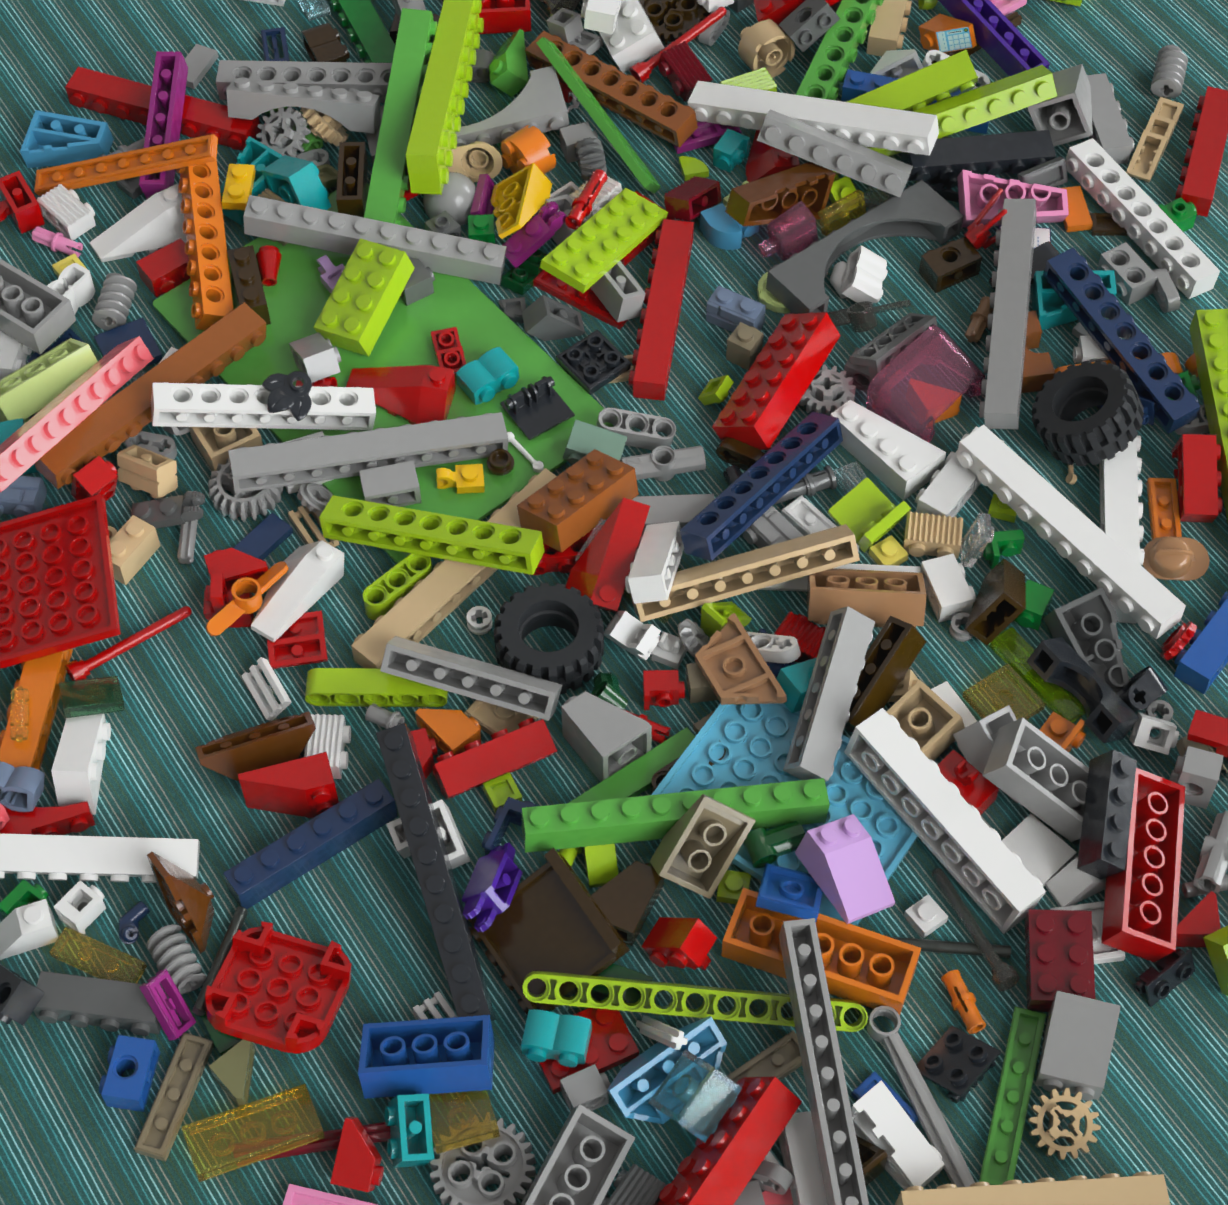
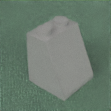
M1083 64L1052 73L1057 97L1027 107L1036 130H1049L1054 147L1092 136L1091 85Z
M586 691L579 696L570 697L561 706L563 737L600 782L651 750L652 726L649 722Z
M1056 991L1047 1015L1035 1085L1042 1086L1048 1092L1056 1089L1058 1093L1065 1088H1069L1071 1094L1075 1095L1077 1092H1081V1100H1099L1105 1085L1121 1006Z

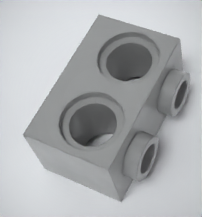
M1126 242L1102 253L1100 256L1097 270H1114L1117 289L1116 296L1121 298L1127 305L1153 294L1158 276Z

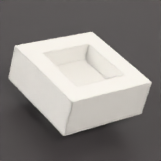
M929 894L905 910L904 917L923 938L927 937L948 920V915Z

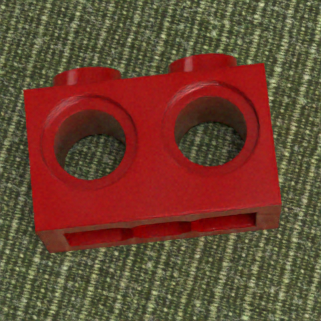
M100 456L96 457L73 475L71 495L76 500H81L102 494L106 502L115 495L118 478L116 468L110 461L107 460L105 462Z

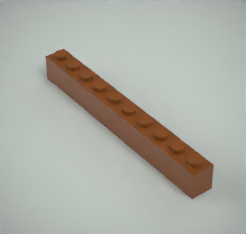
M244 302L99 406L36 461V469L57 489H60L65 484L72 483L73 475L96 457L100 456L102 458L107 453L116 451L122 442L129 437H135L144 426L152 422L151 395L153 383L204 384L211 377L220 375L225 367L233 361H239L248 350L261 345L266 338V322Z

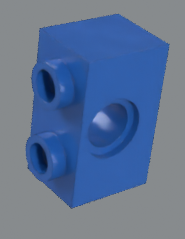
M118 1035L116 1044L112 1045L109 1049L108 1064L110 1065L107 1075L102 1076L99 1085V1094H101L107 1107L140 1112L145 1111L161 1053L155 1040ZM135 1069L131 1076L121 1077L125 1070Z

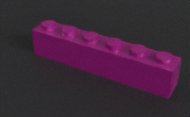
M181 51L156 52L144 148L176 142L180 139L188 66ZM176 169L140 176L139 185L146 198L148 199L152 195L173 186Z

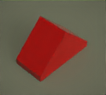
M1210 891L1177 925L1176 947H1206L1203 937L1221 929L1217 896L1213 891Z

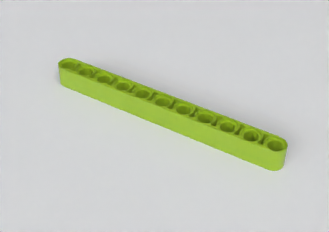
M532 971L527 974L522 986L525 997L535 1003L696 1018L711 1016L712 1019L795 1027L793 1016L785 1018L781 1015V1007L785 1003L791 1002L790 995L783 993L546 971ZM538 978L545 982L546 989L543 993L535 995L529 991L528 983L532 979ZM567 981L573 982L578 988L577 993L569 998L562 996L559 992L562 983ZM598 984L605 985L609 989L606 999L600 1001L595 1000L591 996L592 988ZM629 987L637 988L640 991V998L635 1003H627L623 1000V992ZM661 990H666L672 995L671 1002L666 1006H658L654 1002L656 993ZM692 993H698L703 997V1003L697 1009H690L686 1006V999ZM724 996H730L734 999V1007L728 1012L720 1011L717 1006L720 998ZM830 998L836 1031L856 1032L865 1027L868 1015L865 1008L858 1002L848 999ZM755 999L765 1001V1010L759 1015H753L749 1011L750 1003ZM850 1008H857L859 1011L858 1020L852 1024L845 1023V1012Z

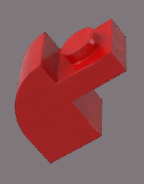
M223 573L211 574V583L206 585V590H204L203 615L208 621L233 600L232 591L227 589ZM251 592L243 593L239 596L241 599L253 597ZM254 613L242 614L229 628L251 627Z

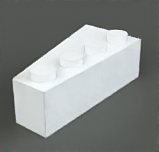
M849 400L830 414L832 417L839 418L843 437L840 445L903 501L927 484L936 470L941 471L944 467L945 451L852 400Z

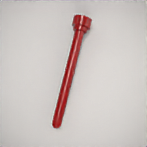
M719 7L647 62L642 61L641 63L637 62L629 68L631 75L637 81L645 82L649 79V75L652 73L651 70L658 66L663 51L684 41L689 43L724 17L727 13L726 8Z
M184 606L86 661L82 659L80 661L74 660L66 664L65 669L75 685L87 680V676L91 674V670L189 617L192 610L189 606Z

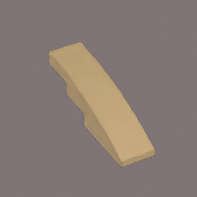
M1160 97L1127 168L1126 173L1129 176L1150 183L1174 132L1184 104Z

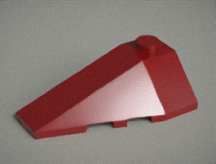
M756 130L745 167L746 180L748 182L800 165L797 156L757 141L760 130Z
M432 365L354 368L351 370L346 387L373 388L375 405L387 409L388 413L393 416L399 415L408 419L412 425L428 423L434 420H447L456 391L454 369Z
M623 497L571 569L565 588L571 589V587L580 590L581 596L587 595L593 601V606L616 614L626 586L625 578L629 576L630 564L634 560L650 506Z

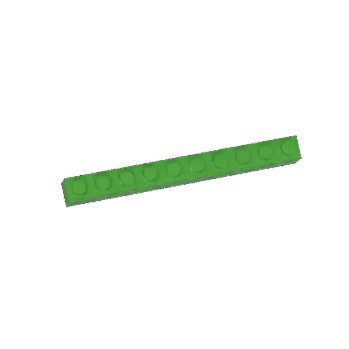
M402 8L364 218L402 225L400 216L401 213L406 211L404 193L405 190L409 191L410 188L406 151L428 66V58H430L433 43H431L432 36L435 37L438 26L437 21L433 20L432 11Z
M824 778L526 807L522 808V833L525 853L547 851L553 848L557 850L663 839L665 834L702 794L754 818L756 821L751 830L775 828L794 821L801 825L825 823L830 803Z

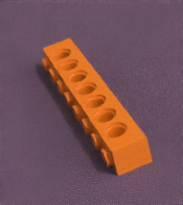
M217 158L213 162L176 169L177 173H180L178 191L182 193L180 206L181 213H184L182 229L187 239L185 254L189 258L187 264V275L191 278L189 296L193 297L191 316L195 318V326L199 330L208 329L234 310Z

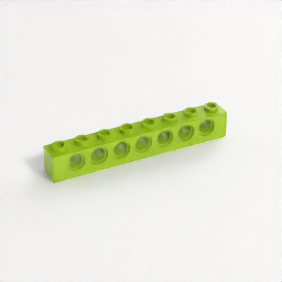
M332 495L319 517L324 538L530 575L534 574L544 554L542 531Z

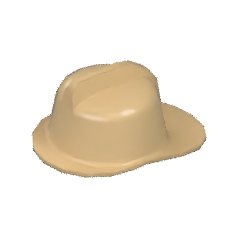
M475 141L469 145L452 149L453 164L452 167H448L449 172L461 173L474 183L478 182L480 174L487 173L491 179L495 178L502 169V157L495 147L482 141Z

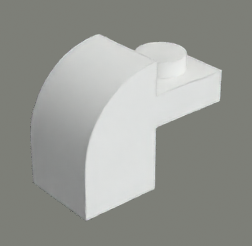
M617 611L605 629L604 636L636 657L646 661L661 638L659 635L661 631L652 624H643L627 611Z

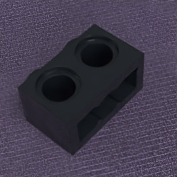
M0 964V1020L6 1024H10L14 1020L24 1026L44 995V992L16 972Z

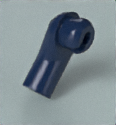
M139 901L119 919V938L125 944H133L137 941L139 937V921L150 913V910L142 901Z

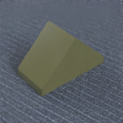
M243 1039L209 1065L215 1081L240 1110H247L255 1047L253 1042Z

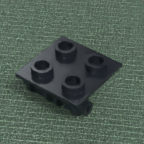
M551 376L541 377V380L534 385L530 383L527 389L523 387L521 391L513 395L509 394L507 399L500 403L529 440L575 416L573 411L553 389L555 382Z
M951 1026L916 1066L923 1077L948 1090L947 1097L957 1104L959 1101L963 1102L971 1090L970 1087L976 1088L978 1085L977 1081H982L983 1075L996 1065L995 1060L1001 1054V1051Z

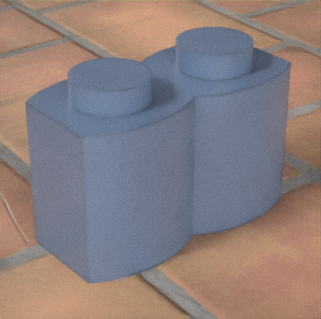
M0 761V803L17 812L33 811L44 791L45 773L32 767L21 766L15 768L8 763Z

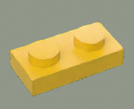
M229 164L222 197L223 209H246L249 195H252L256 173L255 165Z

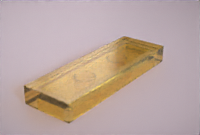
M68 927L64 928L49 952L53 958L106 980L137 983L147 968L146 962Z

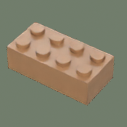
M832 568L808 575L806 597L808 621H813L817 624H827L832 611L848 606L875 621V627H883L890 616L912 624L914 627L924 626L927 594L923 573Z

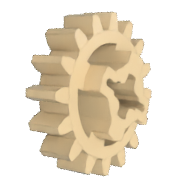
M301 107L302 116L307 119L310 131L315 136L330 144L333 143L336 147L339 146V142H345L348 139L347 130L342 127L343 125L340 122L319 111Z
M1069 1088L1063 1090L1062 1096H1059L1056 1089L1051 1090V1099L1041 1095L1039 1099L1042 1106L1033 1105L1031 1107L1037 1113L1036 1117L1028 1118V1122L1036 1126V1129L1029 1132L1030 1136L1038 1135L1040 1138L1035 1146L1039 1148L1046 1145L1048 1147L1046 1155L1051 1156L1056 1151L1058 1152L1059 1160H1064L1067 1152H1069L1072 1159L1078 1158V1149L1083 1153H1088L1090 1150L1086 1143H1096L1098 1140L1092 1135V1131L1101 1129V1126L1093 1124V1119L1098 1117L1099 1113H1090L1088 1109L1093 1102L1091 1100L1084 1103L1081 1102V1092H1077L1074 1097L1070 1096ZM1067 1102L1075 1107L1071 1110H1064L1056 1103ZM1045 1112L1049 1118V1128L1046 1131L1043 1128ZM1058 1117L1061 1119L1068 1117L1071 1122L1068 1124L1070 1131L1067 1129L1060 1131L1057 1126L1060 1124ZM1082 1117H1084L1085 1120L1084 1134H1082L1079 1130L1080 1119ZM1057 1138H1065L1072 1146H1060L1053 1141Z

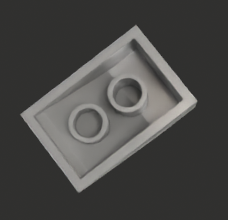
M1008 705L954 733L953 736L966 760L983 774L999 728L1017 719Z

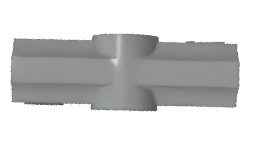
M659 446L652 453L621 458V462L635 468L637 480L655 478L658 481H668L675 474L706 470L705 453L702 446L674 450L668 446Z
M1226 810L1223 813H1217L1210 835H1206L1201 849L1200 864L1197 867L1193 885L1203 894H1208L1210 891L1214 893L1220 892L1228 869V811Z

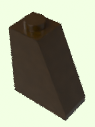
M1005 558L985 576L965 626L966 631L985 645L992 642L1026 609L1025 574Z
M635 861L591 895L626 944L633 946L664 886V878L657 874L651 863L643 864Z

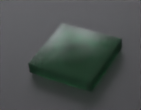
M118 676L59 683L65 718L124 710V700Z

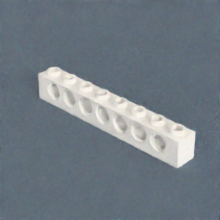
M1093 138L1069 148L1065 159L1066 170L1107 213H1111L1113 220L1120 227H1124L1127 230L1128 236L1135 241L1159 268H1165L1168 271L1173 283L1188 299L1213 289L1220 270Z
M164 382L153 383L151 395L152 426L373 430L376 407L373 388L312 386L309 393L312 401L311 409L301 421H297L293 417L290 409L269 413L267 402L271 392L262 385Z

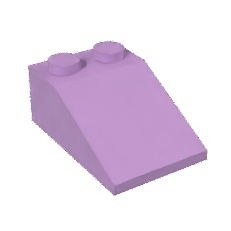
M854 814L806 832L795 854L846 924L895 904L873 840Z

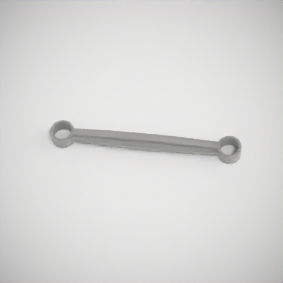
M889 1006L876 1007L871 1012L867 1021L868 1034L875 1041L884 1044L899 1080L931 1145L942 1156V1161L945 1164L943 1168L951 1183L957 1187H969L975 1183L969 1168L919 1069L898 1034L901 1025V1018L898 1012ZM877 1016L889 1018L894 1024V1030L891 1032L879 1031L874 1026L873 1019Z

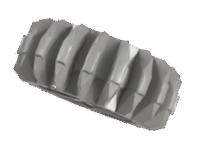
M228 458L225 465L218 464L217 471L211 472V480L208 483L209 497L213 502L214 508L217 511L220 510L223 517L230 515L233 521L241 517L243 522H245L247 517H252L256 521L259 514L266 517L267 509L275 510V503L280 502L284 489L282 486L234 493ZM225 491H231L234 497L228 495Z

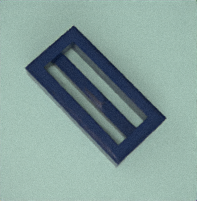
M285 27L261 30L265 61H290ZM276 34H281L284 58H279ZM268 35H271L275 59H270L267 43Z

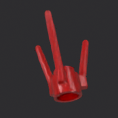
M999 188L974 222L967 227L968 232L964 234L976 250L980 247L986 249L996 242V235L988 238L992 235L989 229L1007 213V210L1003 209L985 225L983 223L978 224L1003 192L1002 188Z

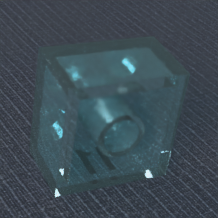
M685 1049L649 1101V1104L705 1143L709 1136L716 1131L718 1123L728 1108L735 1103L737 1095L742 1088L718 1069Z

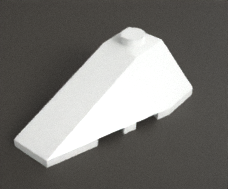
M178 184L152 195L90 242V246L100 261L106 262L132 257L136 252L149 250V253H153L158 248L165 247L180 238L186 243V234H183L182 229L184 213H181L180 210L182 193L178 191Z

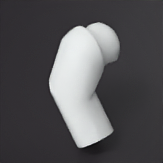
M843 261L834 265L830 276V283L841 298H846L845 295L841 294V286L846 275L847 265Z

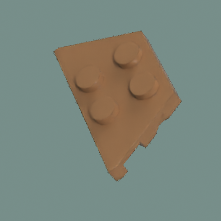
M735 613L731 614L728 617V623L720 632L717 630L710 637L709 643L702 646L695 654L696 664L721 705L787 702L784 690Z

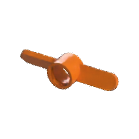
M281 561L274 564L258 580L249 577L238 579L231 589L233 600L207 622V633L211 636H218L242 614H251L258 611L263 602L262 594L288 571L289 568L286 562ZM251 592L255 594L249 599L239 598L243 593Z

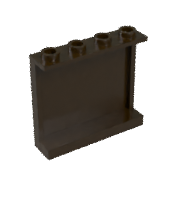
M555 848L544 855L548 862L517 886L510 906L503 913L495 916L493 924H491L489 929L484 932H478L474 928L476 917L468 919L472 924L469 927L471 934L479 943L481 941L484 942L488 948L485 951L487 958L495 967L497 965L501 967L504 972L501 975L502 980L511 991L515 989L521 998L517 1001L527 1015L529 1010L551 1012L559 1006L529 1001L523 994L522 988L527 974L532 971L598 976L630 951L567 860ZM532 979L528 983V989L532 994L539 995L545 991L546 984L541 979ZM570 981L562 983L559 988L561 995L567 998L571 997L578 990L576 984Z

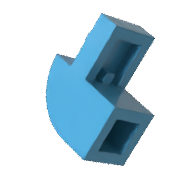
M723 203L700 212L699 229L708 242L717 248L724 250L741 248L742 238L750 237L759 232V225L743 227L725 212L726 207Z

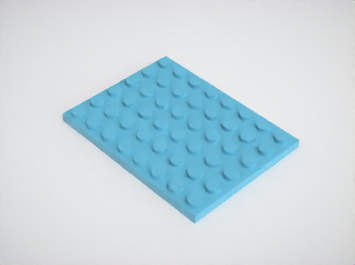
M720 703L652 795L799 781L800 779L783 771L801 711L792 713L784 703L721 705ZM842 734V744L837 751L833 764L834 772L829 781L825 782L830 803L826 822L805 824L802 827L806 834L808 830L854 814L871 836L888 881L918 836L844 753L850 738ZM724 748H725V749H726L725 756H724L721 760H718V759H720V758L723 756V754H724ZM742 844L731 863L759 881H762L765 867L754 868ZM795 851L779 856L772 863V865L810 874L795 854ZM823 892L819 913L845 922ZM862 918L849 924L858 926Z

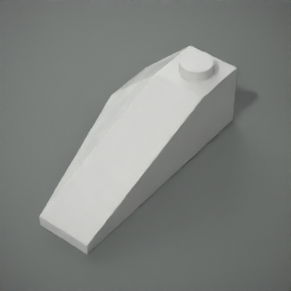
M323 540L299 546L284 560L289 569L269 588L262 606L251 624V629L270 641L275 642L344 576V552Z

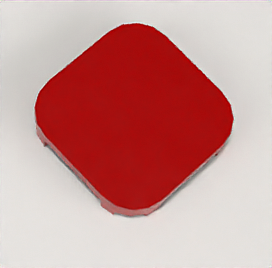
M261 921V926L249 928L244 932L238 930L232 937V947L212 986L207 985L205 993L207 1019L216 1030L233 1037L287 1053L299 1054L309 1052L323 1042L333 1024L350 986L352 963H350L349 958L342 951V945L332 940L329 946L326 947L273 931V923Z

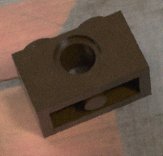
M962 237L921 255L919 273L931 289L938 293L978 275L982 256L966 237Z

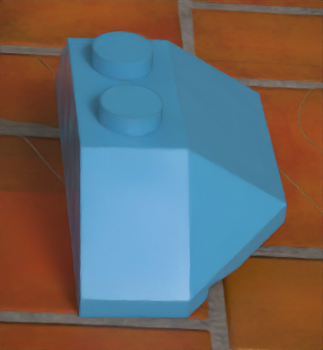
M711 1016L678 1029L683 1031L684 1037L688 1039L687 1044H682L680 1050L657 1042L621 1068L607 1091L623 1117L664 1124L689 1106L694 1098L715 1084L727 1042Z

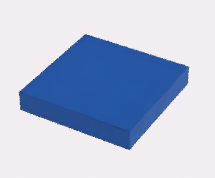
M766 863L755 906L802 919L815 918L816 922L823 891L810 874Z

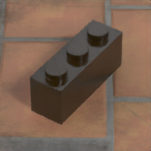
M339 142L336 195L338 213L363 218L366 208L368 168L365 142Z
M253 245L227 250L239 306L245 302L266 322V325H270L268 306Z

